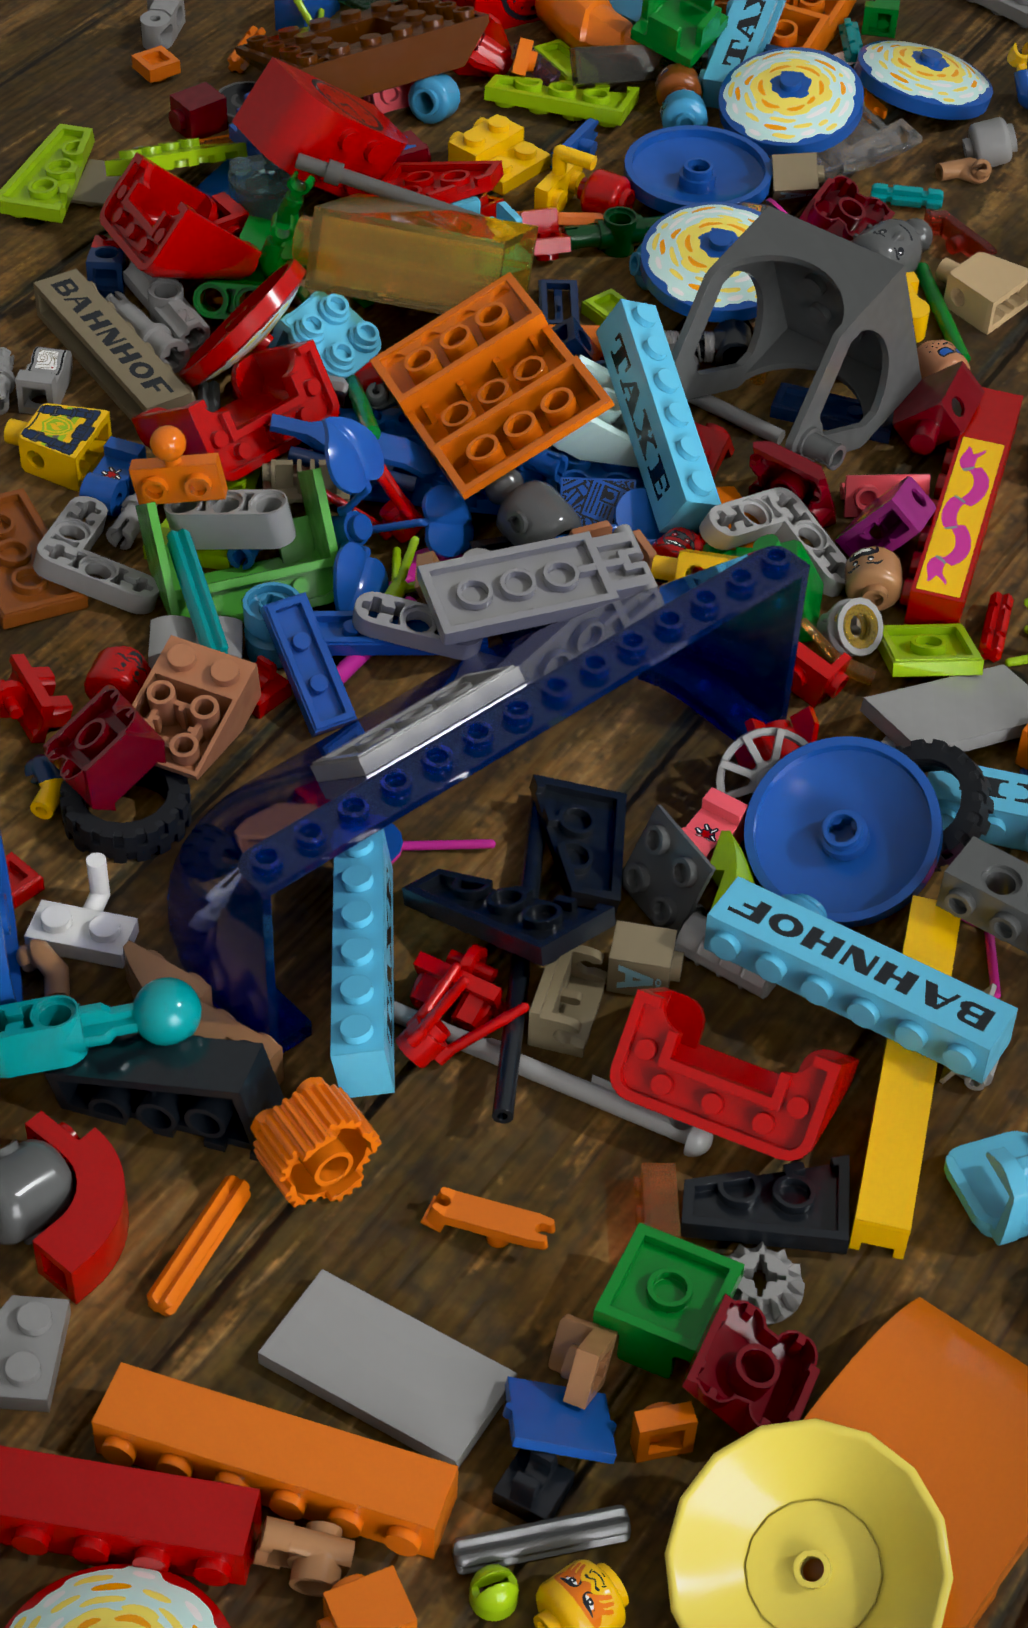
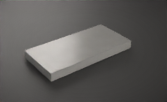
M1002 664L983 669V675L952 676L864 697L860 711L897 746L902 745L905 748L911 746L910 741L924 739L927 743H932L933 739L945 741L950 747L955 745L963 752L1021 737L1022 730L1028 724V685L1007 666Z
M514 665L465 674L312 762L313 765L310 767L317 782L366 776L526 681L519 667Z
M323 1269L258 1351V1363L419 1453L459 1466L458 1469L506 1400L505 1383L507 1377L517 1378V1373Z

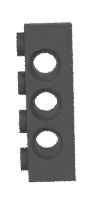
M973 836L945 870L936 906L992 934L999 940L1028 953V864Z

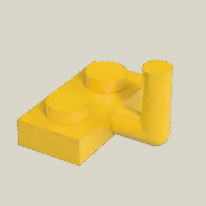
M562 144L555 146L553 149L552 171L535 187L534 209L554 207L558 212H562L566 204L577 194L578 186L585 177V173L582 172L583 168L592 171L596 166L597 156Z

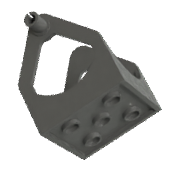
M768 206L704 275L672 351L687 401L736 389L745 380L772 370L797 368L817 371L787 437L785 448L813 462L816 461L832 471L839 468L843 463L846 452L861 448L922 380L905 265L771 206ZM734 272H745L751 278L757 295L756 322L747 352L734 364L698 370L694 359L695 351L722 285ZM835 379L846 385L858 399L863 411V419L859 423L823 431L820 415Z

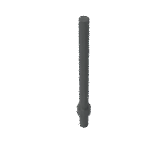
M298 153L294 168L323 177V182L337 187L341 183L491 235L511 230L516 235V241L518 239L520 227L344 168V163L332 159L328 163Z

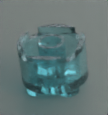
M263 154L233 158L229 163L228 172L229 196L237 203H240L249 212V216L271 220L273 214L277 212L286 192L289 191L287 181L291 175L276 166ZM303 195L304 201L298 213L299 220L302 215H305V195Z

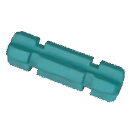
M845 18L844 23L838 26L844 58L846 62H856L858 53L863 47L859 25L856 21L851 22V18Z
M874 183L871 187L870 196L877 197L884 203L891 202V205L921 208L922 205L926 206V209L939 210L943 205L944 192L941 189L928 188V191H924L922 187L903 185L888 187V184Z

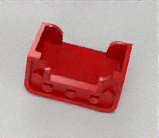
M136 152L106 199L100 212V223L137 269L153 278L241 280L253 274L262 255V252L252 243L243 241L213 223L214 220L219 219L218 207L209 195Z
M311 339L254 351L234 364L231 371V381L238 399L214 412L205 409L207 405L204 399L173 409L160 407L148 409L131 418L141 441L149 449H151L150 438L157 428L164 425L177 427L182 431L186 439V449L183 455L218 453L226 482H230L244 477L261 467L262 463H268L271 459H275L289 451L291 446L296 447L302 443L296 437L269 431L272 413L307 422L322 421V419L327 417H338L340 405L314 340Z
M666 987L637 989L610 1069L611 1085L620 1097L631 1103L779 1160H798L814 1149L851 1086L860 1059L836 1050L821 1049L813 1051L805 1057L798 1072L782 1071L778 1074L699 1044L704 1032L706 1018L703 1008L692 997Z

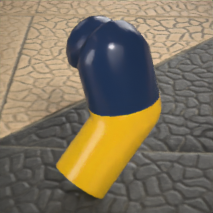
M39 754L34 759H30L24 767L25 776L32 774L34 776L30 782L40 786V790L30 805V810L40 819H50L60 804V787L62 781L65 780L60 776V770L48 760L45 754Z

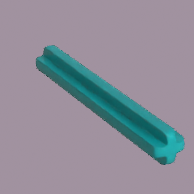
M184 528L179 531L171 530L166 536L168 540L167 547L200 645L228 654L227 650L229 647L191 534Z

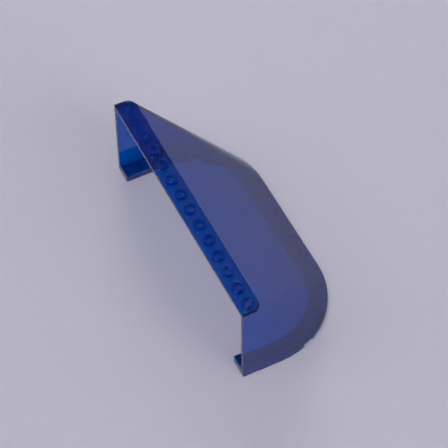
M769 546L482 649L476 655L455 663L234 790L212 807L195 825L184 841L171 872L167 896L170 932H172L182 966L187 973H196L207 984L211 985L212 1002L217 1009L227 1011L236 1021L257 1033L263 1032L270 1035L283 1047V1053L312 1035V1022L276 988L271 895L638 676L639 680L650 683L674 695L734 741L747 733L744 722L750 718L760 720L765 724L775 720H786L810 565L784 547ZM510 665L519 667L526 682L370 774L317 782L310 767L313 765L312 762L461 676Z

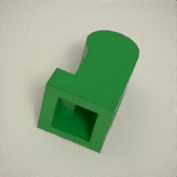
M866 0L861 34L895 38L900 0Z

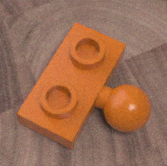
M164 425L153 432L150 438V448L156 458L131 460L129 474L139 505L155 502L157 505L226 499L228 487L219 454L183 455L186 449V439L182 431L175 426Z

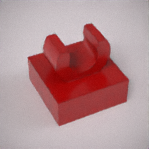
M259 655L255 662L258 667L261 697L252 714L259 719L292 695L289 681L276 673V664L263 655Z

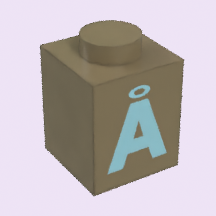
M817 152L773 154L771 156L772 182L770 193L771 198L776 202L812 200L819 188L825 183L824 165H817Z
M617 920L609 955L606 991L635 996L637 989L669 988L670 981L680 982L684 952L675 951L677 930Z

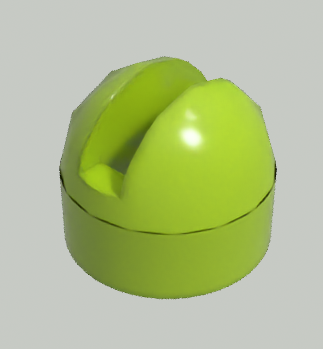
M490 1564L479 1569L472 1578L469 1588V1602L475 1614L484 1620L500 1621L506 1619L515 1611L518 1605L519 1585L510 1569L500 1564ZM496 1582H501L485 1589L480 1593L479 1588Z

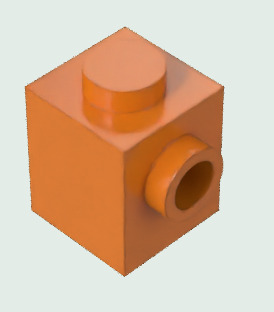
M393 1565L366 1576L353 1574L339 1580L330 1590L323 1592L324 1618L316 1621L317 1628H417V1617Z

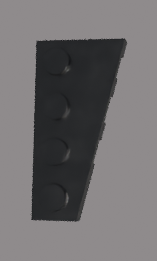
M437 869L402 887L405 906L541 966L557 961L560 956L616 925L614 906L598 903L593 908L594 911L578 908L577 898L557 895L553 899L554 902L534 898L533 889L515 885L514 887L496 890L493 889L492 880L443 869Z

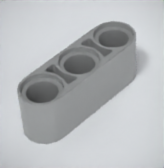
M227 490L226 499L164 504V511L170 531H179L182 528L188 530L196 550L278 549L287 546L296 537V529L288 498L280 490Z

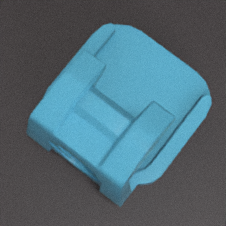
M318 288L308 296L305 302L291 313H287L277 322L272 333L274 339L269 344V348L313 339L327 374L347 379L349 376L357 373L370 359L378 354L382 342L378 328L371 322L363 320L349 307V302L344 296L336 293L327 295L322 289Z
M1021 1131L1005 1132L952 1149L946 1156L944 1171L961 1204L979 1231L985 1236L993 1238L998 1246L1028 1236V1133Z

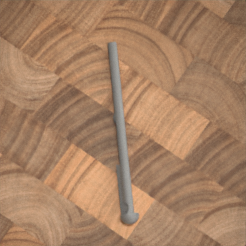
M394 1001V1023L407 1028L406 1023L418 1010ZM441 1020L451 1033V1036L445 1040L447 1044L469 1033L467 1030ZM482 1038L461 1051L498 1066L501 1041L494 1038ZM523 1054L520 1056L518 1075L685 1144L684 1155L687 1157L701 1156L712 1145V1133L623 1099L615 1092L610 1081L593 1075L591 1082L529 1056Z

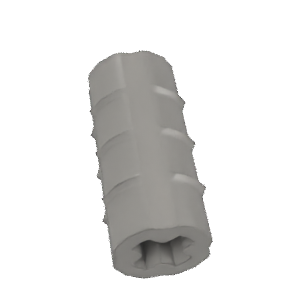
M698 912L693 913L684 923L677 936L675 951L684 952V956L694 961L696 966L701 965L716 973L718 978L723 977L735 983L740 990L746 989L762 999L766 998L774 989L776 983H770L759 975L735 963L722 960L714 953L704 949L707 917Z

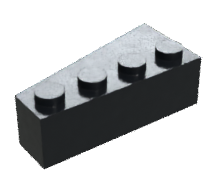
M137 1032L116 1036L110 1044L90 1047L84 1059L73 1066L44 1072L62 1109L125 1126L129 1118H134L152 1129L154 1134L173 1138L177 1130L205 1138L203 1141L204 1147L221 1152L226 1151L228 1144L251 1150L249 1153L250 1159L258 1162L259 1160L253 1151L255 1149L253 1142L257 1139L250 1129L252 1122L257 1114L263 1110L273 1108L275 1105L280 1106L282 1099H284L263 1043H255L248 1040L235 1041L192 1035L179 1043L161 1046L150 1043Z

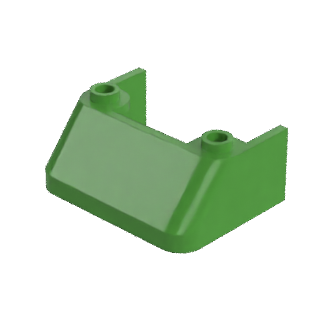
M321 467L297 472L306 515L293 518L296 537L287 546L278 548L280 557L254 562L251 568L243 570V565H240L239 569L230 567L204 573L218 616L233 617L244 623L243 598L246 592L256 585L267 582L288 584L295 588L299 594L306 592L311 607L334 602L333 569L338 546ZM156 503L136 505L149 570L157 584L168 615L191 618L168 547L164 543Z

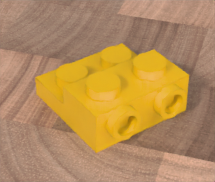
M499 114L489 119L479 118L472 129L464 133L456 131L448 141V161L502 160L504 175L492 190L501 196L547 170L551 165L550 153L536 147L532 143L524 141V127Z

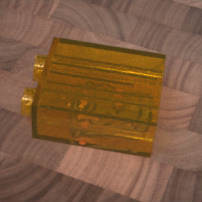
M356 193L315 206L313 217L302 215L297 222L294 232L292 257L301 265L307 266L304 286L306 289L443 314L508 272L512 273L528 294L538 226Z

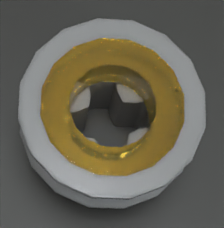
M862 597L840 600L831 610L823 613L817 622V633L821 644L828 649L836 650L841 655L844 652L851 657L871 654L877 649L883 636L882 615L875 604L869 599Z

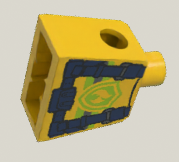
M51 403L41 405L29 422L9 419L4 429V441L8 444L19 446L21 467L25 472L78 492L85 476L89 472H93L104 457V445L112 436L110 411Z

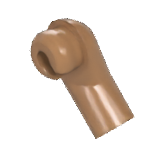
M972 157L941 162L935 166V175L938 181L957 178L972 184L986 182L992 171L989 161Z
M32 939L29 945H22L18 948L16 958L19 966H22V970L33 972L39 969L44 977V997L53 995L71 997L69 967L48 942Z

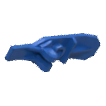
M272 413L269 431L296 437L312 447L313 451L325 454V430L322 421L307 422ZM381 432L378 441L382 448L384 464L403 468L422 479L432 478L436 474V461L428 449L407 438Z

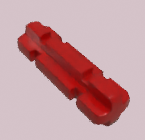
M997 591L990 595L978 649L983 660L989 659L994 663L1002 657L1014 602L1013 597L1009 593L1003 595Z

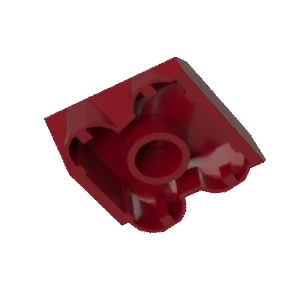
M838 175L833 179L829 177L799 219L848 241H852L854 234H860L870 223L874 226L881 221L892 219L896 212L890 210L886 203L877 197H866L860 194L858 186L854 181L846 176Z
M772 441L753 442L754 453L750 456L749 466L758 478L749 486L748 496L775 487H783L794 492L801 499L822 528L836 524L835 505L821 465Z
M108 684L43 745L45 756L60 770V776L84 798L92 809L116 811L115 803L156 763H166L165 741L114 685Z
M724 1293L685 1372L682 1387L741 1436L746 1435L761 1425L798 1421L802 1416L820 1373V1369L816 1367L818 1360L817 1348L811 1338L797 1330H787L778 1336L767 1327L766 1318L761 1309L745 1300L735 1301Z

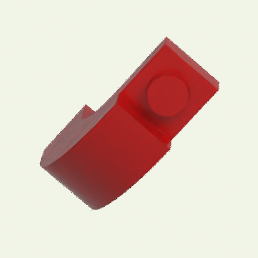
M41 1110L25 1123L27 1140L37 1139L45 1141L58 1150L72 1172L76 1193L66 1212L32 1240L37 1270L40 1275L77 1305L109 1275L125 1247L129 1229V1208L125 1178L115 1149L96 1127L80 1139L74 1129L67 1123L60 1122L58 1124Z

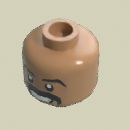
M871 546L862 548L849 557L845 566V591L848 599L858 597L869 599L877 606L879 611L893 606L900 599L903 589L902 567L899 558L894 552L884 547Z

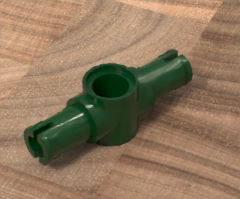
M616 206L607 209L603 214V219H596L594 223L587 225L563 226L561 232L570 236L571 250L596 247L610 257L624 258L632 255L635 251V246L643 242L649 228L664 215L642 217L641 214L637 215L630 208Z

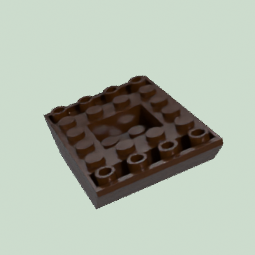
M380 0L371 3V8L367 10H344L340 12V17L330 20L328 17L312 19L309 21L310 26L300 29L298 26L281 28L278 30L279 35L272 37L267 35L249 37L247 44L237 46L235 50L238 56L261 72L264 71L271 58L274 57L361 98L464 67L490 22L489 14L474 11L472 6H456L454 1L398 0L391 2L390 0Z

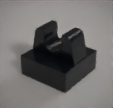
M520 1448L494 1488L492 1503L528 1523L553 1518L574 1484L575 1472L558 1464L557 1456L554 1454Z

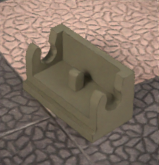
M579 945L560 956L557 961L545 965L529 1011L527 1045L583 1058L605 991L608 972L596 967H587L580 961L602 964L605 955L601 951Z

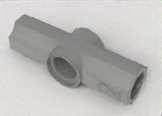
M131 261L129 267L123 271V280L149 311V319L154 323L165 324L171 330L174 339H181L189 346L190 353L196 351L210 336V327L184 298L182 283L173 278H153L137 269Z

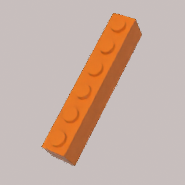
M123 1362L120 1363L91 1421L96 1453L101 1454L106 1460L115 1465L129 1467L134 1464L156 1472L258 1488L261 1491V1504L270 1507L274 1513L285 1519L300 1520L304 1518L311 1521L330 1522L342 1528V1537L357 1538L361 1536L385 1544L391 1551L402 1556L413 1557L418 1554L431 1559L435 1558L458 1495L459 1466Z

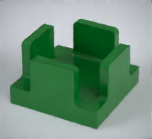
M643 0L641 17L631 28L630 38L675 63L692 68L725 30L729 16L721 13L722 8L714 6L715 0Z
M639 1222L594 1309L593 1323L618 1332L617 1357L620 1360L668 1379L674 1370L676 1357L691 1362L709 1320L722 1296L726 1293L733 1299L743 1277L745 1264Z

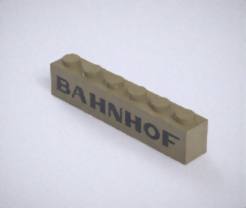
M77 268L33 282L37 316L67 350L71 351L75 359L130 420L148 409L157 407L173 409L196 401L190 386L183 384L177 378L172 367L168 363H164L155 354L151 344L144 342L139 337L133 325L129 321H125L117 313L113 303L106 301L98 292L95 284L92 281H88Z

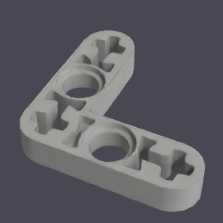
M775 487L716 505L710 509L699 526L702 538L710 546L720 550H729L756 541L761 536L767 534L776 535L780 543L790 540L801 541L824 583L823 594L836 597L845 590L846 557L801 499L789 489ZM744 512L754 516L760 524L751 521ZM799 536H802L809 540L813 544L814 548L805 544L799 538Z
M89 496L74 497L39 542L33 563L34 571L46 580L134 614L151 613L155 609L159 594L154 578L146 573L90 552L103 532L108 513L106 505L98 499ZM64 536L73 537V538H76V539H78V540L68 539V538H66V537H64ZM88 574L101 576L105 579L94 578Z
M483 548L470 549L462 557L489 552V550ZM373 591L363 593L355 602L352 616L353 626L360 634L367 637L458 660L472 659L481 649L483 638L444 646L440 635H437L438 630L427 604ZM370 611L379 613L377 618L368 616ZM394 616L399 617L398 624L392 623ZM414 619L421 620L430 629L424 632H416L411 630L406 623Z

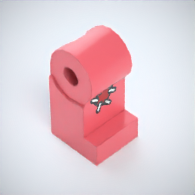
M712 787L702 798L701 809L686 827L681 829L704 856L711 861L721 831H731L739 845L744 840V824L748 805Z

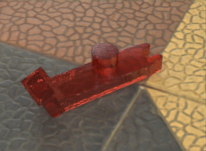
M926 208L924 221L931 227L933 236L939 235L946 240L945 246L951 255L962 252L970 258L977 252H985L990 255L997 254V250L988 241L952 216L947 210L930 211L929 208Z

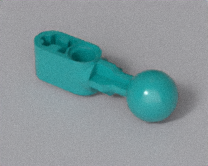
M163 977L152 980L143 986L136 995L134 1003L109 1007L101 1002L81 1006L75 999L66 995H53L0 1005V1078H12L73 1066L84 1059L90 1047L110 1044L116 1036L139 1032L144 1039L155 1045L167 1046L179 1043L192 1036L200 1024L202 1017L200 999L195 990L186 982L177 978Z

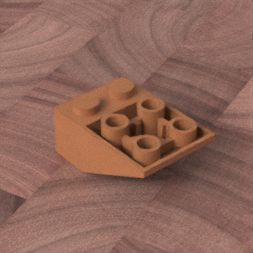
M171 635L132 704L165 741L166 763L158 762L154 766L198 780L238 737L261 697L258 667L256 663Z

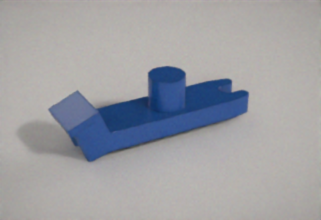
M592 118L587 119L562 145L595 155L598 144L594 140L598 132H595L594 129L599 121Z

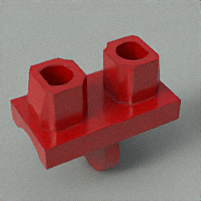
M11 654L9 662L12 665V673L7 681L0 680V718L11 717L12 719H17L31 743H45L49 728H61L70 720L73 705L67 695L53 696L56 682L55 675L50 667H32L24 654Z
M473 944L465 954L452 949L447 956L446 962L420 951L413 963L418 974L409 996L413 1006L420 1009L450 966L457 962L461 965V970L445 994L464 975L469 977L470 983L457 999L460 1002L451 1016L453 1023L459 1028L470 1032L488 1022L492 1016L497 1017L504 1013L506 1003L501 1001L502 988L492 984L497 977L498 969L486 964L487 949L479 944Z

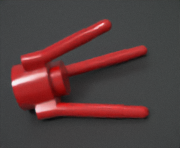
M385 464L384 472L377 481L391 500L380 510L379 514L383 518L382 521L376 520L357 507L352 510L366 515L372 525L423 518L414 508L415 506L404 495ZM326 489L328 501L335 506L340 507L348 503L343 498ZM422 527L381 532L378 534L384 540L389 539L393 535L400 543H403L415 536Z
M455 962L437 983L418 1012L406 1023L407 1028L396 1037L395 1041L404 1055L420 1068H425L433 1059L443 1066L457 1052L526 1013L530 1009L529 1004L523 1002L447 1044L445 1040L451 1036V1033L440 1018L470 983L469 977L464 975L445 994L461 970V965Z

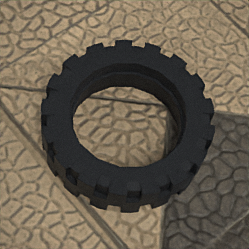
M924 739L910 741L911 746L904 748L902 745H899L895 749L908 756L924 773L945 771L952 774L959 781L962 790L960 808L953 822L943 831L942 850L934 872L941 871V866L950 865L973 836L980 838L982 834L986 836L991 825L988 821V816L993 814L994 801L989 797V792H992L988 779L983 775L980 767L965 752L955 745L950 747L942 740L933 739L932 743H927Z
M153 766L133 786L151 789L159 793L166 801L154 814L138 821L126 823L105 821L91 814L87 809L89 804L66 781H62L60 787V806L66 836L69 840L74 839V846L83 853L89 851L91 854L96 852L102 853L106 858L114 859V863H127V859L137 858L138 862L151 859V854L156 852L162 855L171 849V843L174 841L179 843L185 836V826L189 827L191 824L192 809L188 778Z

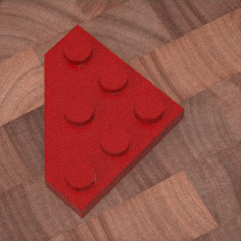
M502 160L396 162L381 181L450 204L493 190L504 173ZM369 194L359 206L361 221H375L377 225L393 224L398 220L423 213V211L373 194Z

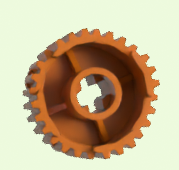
M310 1077L304 1080L297 1087L296 1091L292 1093L291 1098L282 1099L280 1106L275 1105L273 1108L263 1110L257 1114L250 1127L251 1132L257 1139L253 1142L255 1147L253 1151L256 1158L286 1200L294 1208L298 1205H306L309 1199L312 1202H316L319 1197H322V1199L328 1198L329 1201L338 1200L340 1202L343 1200L344 1195H351L355 1187L359 1188L362 1186L361 1181L364 1178L362 1173L364 1170L363 1165L369 1163L370 1158L368 1156L376 1153L377 1147L382 1144L377 1132L348 1094L335 1084L329 1086L322 1077Z

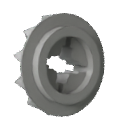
M762 1241L755 1248H745L739 1244L734 1253L726 1256L745 1264L743 1277L733 1296V1300H745L761 1309L766 1318L767 1325L787 1319L798 1309L803 1299L805 1283L801 1277L800 1264L792 1263L787 1258L785 1249L779 1252L769 1250ZM757 1270H763L762 1273H765L767 1281L762 1297L757 1296V1288H755L754 1280H752L754 1272H757Z

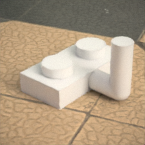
M96 852L88 855L86 858L90 893L84 906L78 907L41 899L24 935L25 945H29L32 939H39L48 942L61 957L123 969L125 965L123 946L129 940L135 942L139 933L138 918L104 912L110 897L107 861L104 854Z

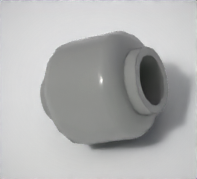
M1001 117L971 124L968 129V138L962 139L965 158L985 159L990 162L991 167L1009 163L1013 152L1018 151L1013 124H1007Z

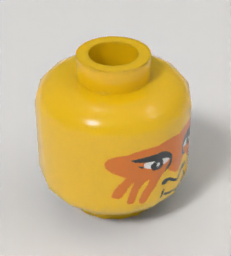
M578 1559L539 1586L536 1593V1604L539 1613L533 1618L536 1628H622L626 1621L625 1607L629 1604V1597L622 1581L605 1563H598L596 1565L589 1560Z

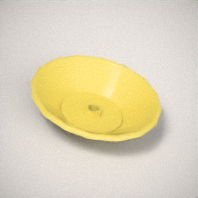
M817 1418L761 1425L713 1453L679 1499L665 1550L670 1609L679 1628H942L953 1582L945 1519L916 1469L872 1434ZM810 1559H819L824 1566L822 1577L814 1582L807 1581L803 1575L805 1563Z

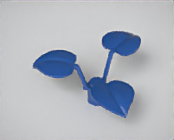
M327 417L322 419L325 430V459L330 478L341 491L347 494H356L346 505L337 508L339 515L331 516L338 546L333 569L335 611H354L355 602L360 595L371 591L385 593L389 587L388 575L383 563L376 558L370 557V548L363 546L374 533L426 527V546L430 551H434L437 556L443 558L455 557L464 553L469 548V541H473L474 538L471 513L465 500L454 488L447 485H438L427 491L422 501V510L425 518L372 525L366 515L358 511H352L371 492L370 481L379 479L384 472L382 448L376 436L366 426L353 419L345 417Z

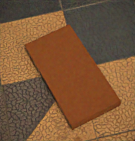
M24 488L0 493V625L3 630L88 608L87 595L46 580L34 571L33 563L37 546L47 533L48 528Z

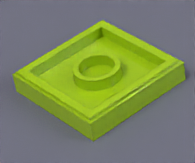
M961 623L883 625L882 640L877 648L892 677L983 675L984 660Z

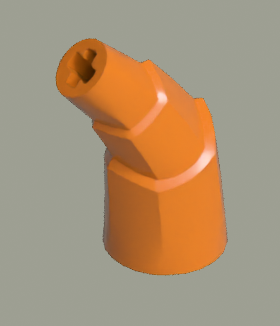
M535 0V9L539 19L558 39L565 42L577 54L583 53L612 65L620 64L650 73L655 72L662 55L630 38L631 28L633 27L632 22L617 13L609 0Z

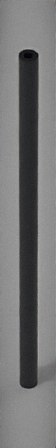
M531 794L520 886L533 889L534 898L539 899L546 837ZM514 953L511 956L505 1011L523 1002L527 1003L531 961ZM525 1013L503 1026L492 1110L493 1120L502 1124L511 1122L514 1117Z

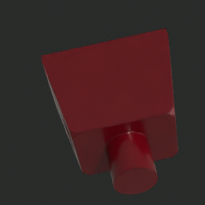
M960 361L923 378L895 409L892 421L893 426L912 452L922 455L929 454L934 450L935 446L956 438L965 432L985 391L966 364Z

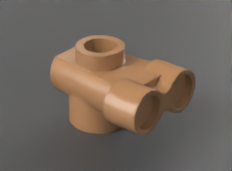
M266 1516L263 1528L260 1529L252 1563L279 1570L280 1567L290 1568L292 1570L289 1586L293 1590L309 1596L323 1597V1592L330 1590L340 1578L346 1577L351 1568L355 1541L342 1538V1528L330 1522L311 1521L304 1528L294 1525L292 1521Z

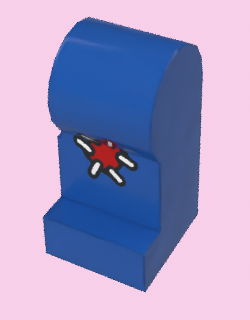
M110 436L104 445V457L93 472H89L83 479L79 496H89L98 499L106 505L108 516L117 517L121 513V505L125 498L135 493L129 474V467L132 459L146 458L145 445Z

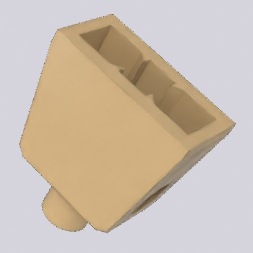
M977 252L961 264L949 258H944L937 267L936 279L946 283L944 300L948 309L986 335L1028 306V268L985 252Z

